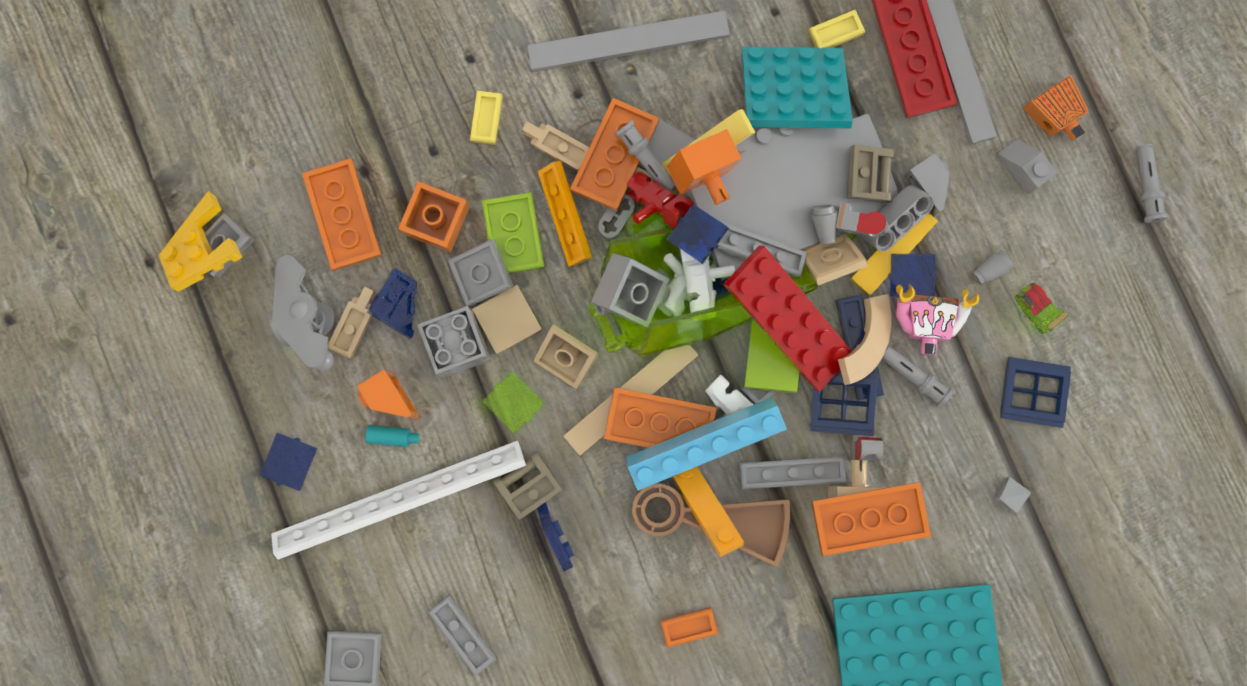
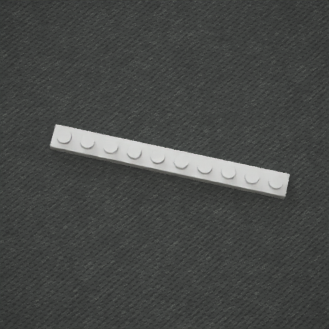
M518 441L271 533L273 554L277 560L524 467L526 463L521 446Z

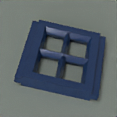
M1008 357L1000 418L1063 428L1066 418L1071 367ZM1016 372L1035 375L1034 388L1015 387ZM1040 376L1059 379L1058 393L1038 390ZM1013 391L1032 394L1031 408L1012 406ZM1038 395L1057 398L1055 412L1037 410Z
M838 371L828 382V385L843 386L842 400L822 398L823 389L819 392L813 388L810 431L874 436L878 373H870L855 383L844 385L842 373ZM848 386L868 387L867 402L847 400ZM822 404L841 405V418H821ZM847 405L867 407L866 421L846 420Z

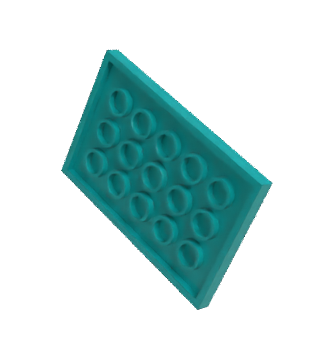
M990 584L832 598L841 686H1003Z

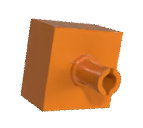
M726 129L680 149L666 167L680 195L705 184L714 201V205H718L720 202L723 203L731 198L720 177L727 175L742 158Z

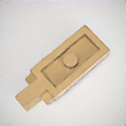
M528 121L526 122L522 131L524 135L532 139L531 145L555 160L561 161V163L573 170L579 171L589 149L588 146L548 124L544 125L541 123L538 128Z
M364 287L359 298L354 296L352 301L348 302L328 343V349L347 358H353L374 315L376 306L372 305L377 292Z

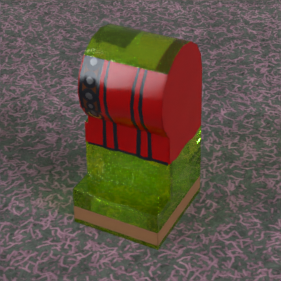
M1030 283L1015 295L1017 304L1041 334L1051 331L1068 317L1063 309H1058L1047 297L1044 290L1035 283Z

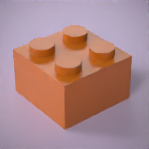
M418 181L398 229L405 236L451 253L470 205L463 198Z

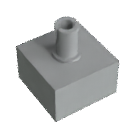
M612 253L591 303L630 322L648 328L669 278L631 258Z

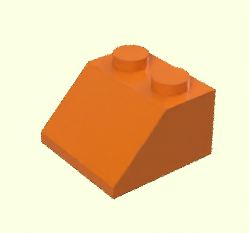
M384 369L357 386L360 391L357 396L365 408L369 407L372 410L415 420L420 418L419 413L394 373Z

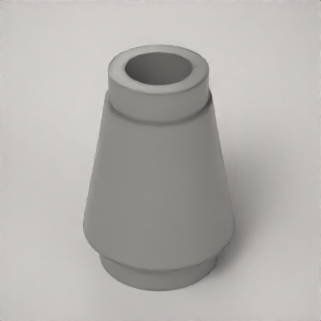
M824 204L813 207L811 217L820 244L836 242L837 210H834V205Z
M1002 250L998 253L994 252L972 274L977 282L982 285L1010 273L1009 270L1014 265L1009 256Z

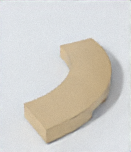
M888 294L864 300L866 312L865 336L861 344L857 345L849 355L838 359L844 385L855 383L869 375L877 367L886 351L892 324L891 305Z

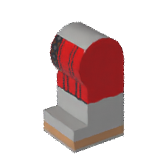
M840 203L836 223L838 232L868 237H881L887 232L888 222L882 213L877 211L868 214L853 212L854 207L852 204Z
M851 435L850 460H882V438H877L876 435Z

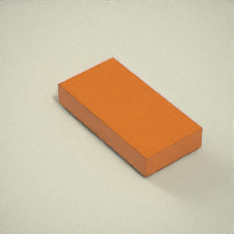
M711 607L660 620L667 648L718 634Z

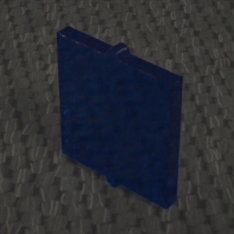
M693 204L685 216L678 220L677 227L667 240L703 264L711 252L718 248L719 241L728 231L729 227Z
M891 254V273L888 274L890 278V296H899L896 292L898 285L902 286L903 293L907 292L909 284L914 288L915 295L935 296V278L938 276L935 273L936 254Z
M277 433L260 476L277 482L278 486L285 485L300 491L318 448L301 442L300 438L293 439Z

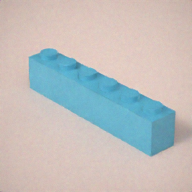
M773 397L629 455L626 457L627 467L637 490H640L785 431L787 428L778 405Z

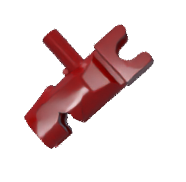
M638 172L629 179L627 186L632 191H629L627 194L637 203L645 206L632 216L636 224L641 223L655 212L663 216V222L674 229L680 228L678 223L679 217L694 218V202L685 195H675L660 185L659 182L651 181V177L643 172Z

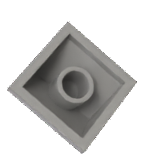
M225 213L205 232L212 252L227 238H230L236 242L242 255L255 241L253 237ZM229 260L224 263L223 269L217 272L212 269L209 271V274L214 277H221L234 262Z

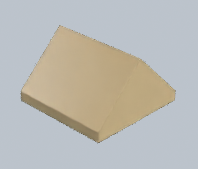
M553 324L534 362L577 389L597 359L598 353Z

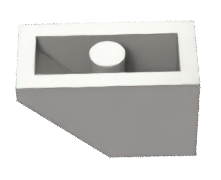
M1018 139L996 155L1027 195L1058 173L1042 152Z
M936 153L910 169L904 175L910 185L916 186L933 197L934 205L930 211L933 217L944 210L950 179L947 163L943 158H939Z

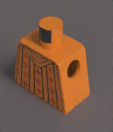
M1071 75L1023 107L1024 111L1051 137L1064 130L1071 141H1074L1085 133L1077 120L1088 113V108Z

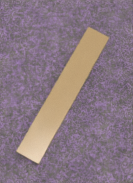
M681 336L620 388L653 395L698 357V354ZM612 395L564 435V438L579 456L604 436Z

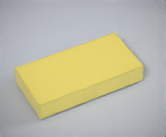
M856 10L811 27L808 32L815 48L821 49L833 48L865 34V29Z
M477 91L470 135L471 142L496 145L503 99L502 94Z

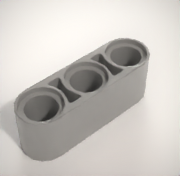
M907 186L892 199V202H889L879 211L888 222L887 232L881 237L862 236V238L879 251L889 250L932 210L934 205L933 197L916 186Z

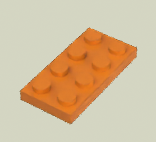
M612 98L571 185L570 191L614 211H618L629 188L627 183L636 173L640 161L635 155L632 156L628 153V147L620 137H616L614 134L633 120L635 128L643 138L646 137L649 143L659 123V117Z
M352 158L302 173L331 270H340L381 257V249Z
M614 387L604 439L649 448L714 421L717 408Z
M920 482L811 501L822 556L931 537Z

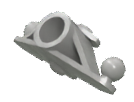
M291 255L282 256L275 267L273 313L269 318L272 331L276 338L283 345L290 346L307 366L322 371L328 370L334 363V357L328 351V337L325 335L334 326L335 313L331 307L325 303H316L314 297L309 295L302 283L307 271L304 266Z

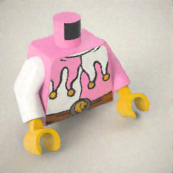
M911 284L908 285V291L903 293L902 286L898 285L896 292L900 298L897 300L896 318L903 331L908 333L909 339L921 340L922 355H936L937 341L945 342L950 340L951 337L956 336L967 321L972 306L978 304L980 299L977 291L973 298H966L969 294L968 289L962 291L963 302H960L959 298L915 295V290Z

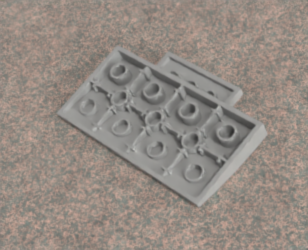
M869 114L854 118L851 129L753 127L755 133L736 145L742 159L727 175L720 177L731 198L723 203L720 202V204L714 205V201L705 184L685 193L686 197L694 202V216L704 239L710 219L715 218L799 250L820 243L811 217L813 207L833 204L834 210H837L838 218L841 202L852 204L854 207L853 212L865 214L873 211L879 212L888 204L847 198L850 146L862 145L882 148ZM879 158L877 166L876 191L878 192L880 187L881 159ZM891 173L890 193H892V199H894L898 195V191ZM836 229V236L844 234V232H838ZM708 247L716 268L734 265L736 271L745 261L739 257ZM730 276L722 277L721 279L724 280L729 278Z

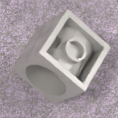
M468 306L418 324L436 375L446 378L491 361L475 314Z

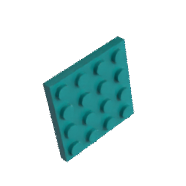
M742 47L745 114L752 127L851 129L853 119L843 48Z

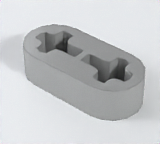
M625 194L622 203L628 201L629 211L624 209L619 216L617 215L618 211L608 208L602 216L598 227L599 233L604 239L613 240L617 238L633 215L635 202L629 195ZM615 218L617 220L614 224L616 231L605 233L604 224H610Z

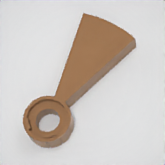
M655 483L640 489L633 499L631 509L633 519L636 525L648 535L666 536L674 532L682 522L703 531L690 508L684 507L680 494L668 485ZM654 497L665 498L670 505V514L662 522L649 520L645 513L647 502ZM780 499L721 504L744 541V545L738 549L779 567L789 533L790 500Z

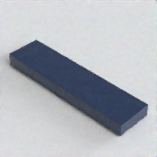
M862 294L835 300L844 342L851 351L861 344L865 336L866 312ZM877 365L871 373H878V397L883 396L884 392ZM854 386L857 401L867 399L868 387Z

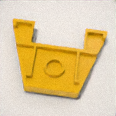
M209 191L159 254L169 285L177 292L204 279L203 274L212 269L216 272L223 269L224 263L229 260L236 262L242 258L236 242L230 238H227L213 252L202 227L222 209L216 196Z

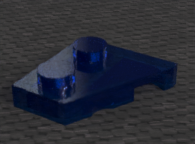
M392 269L367 313L408 339L412 338L414 335L412 322L413 315L415 314L416 304L414 297L417 291V282L398 269Z
M545 502L537 508L541 525L563 571L573 568L570 557L574 556L569 542L563 541L561 537L564 535L562 527L558 520L554 521Z

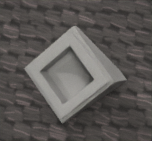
M1008 477L994 498L1017 514L1031 492L1011 477Z

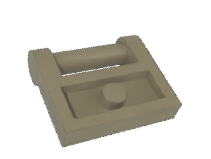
M862 145L850 146L847 198L871 200L881 203L892 202L890 178L891 159H894L893 149ZM878 158L881 159L879 192L876 191Z
M537 451L530 455L531 458L525 462L526 466L513 470L503 478L498 477L493 481L519 520L563 490ZM538 467L541 472L538 476L513 493L509 491L508 486Z

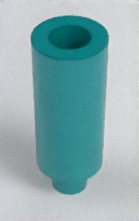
M368 425L366 429L367 444L409 447L410 443L419 444L420 433H411L410 428Z

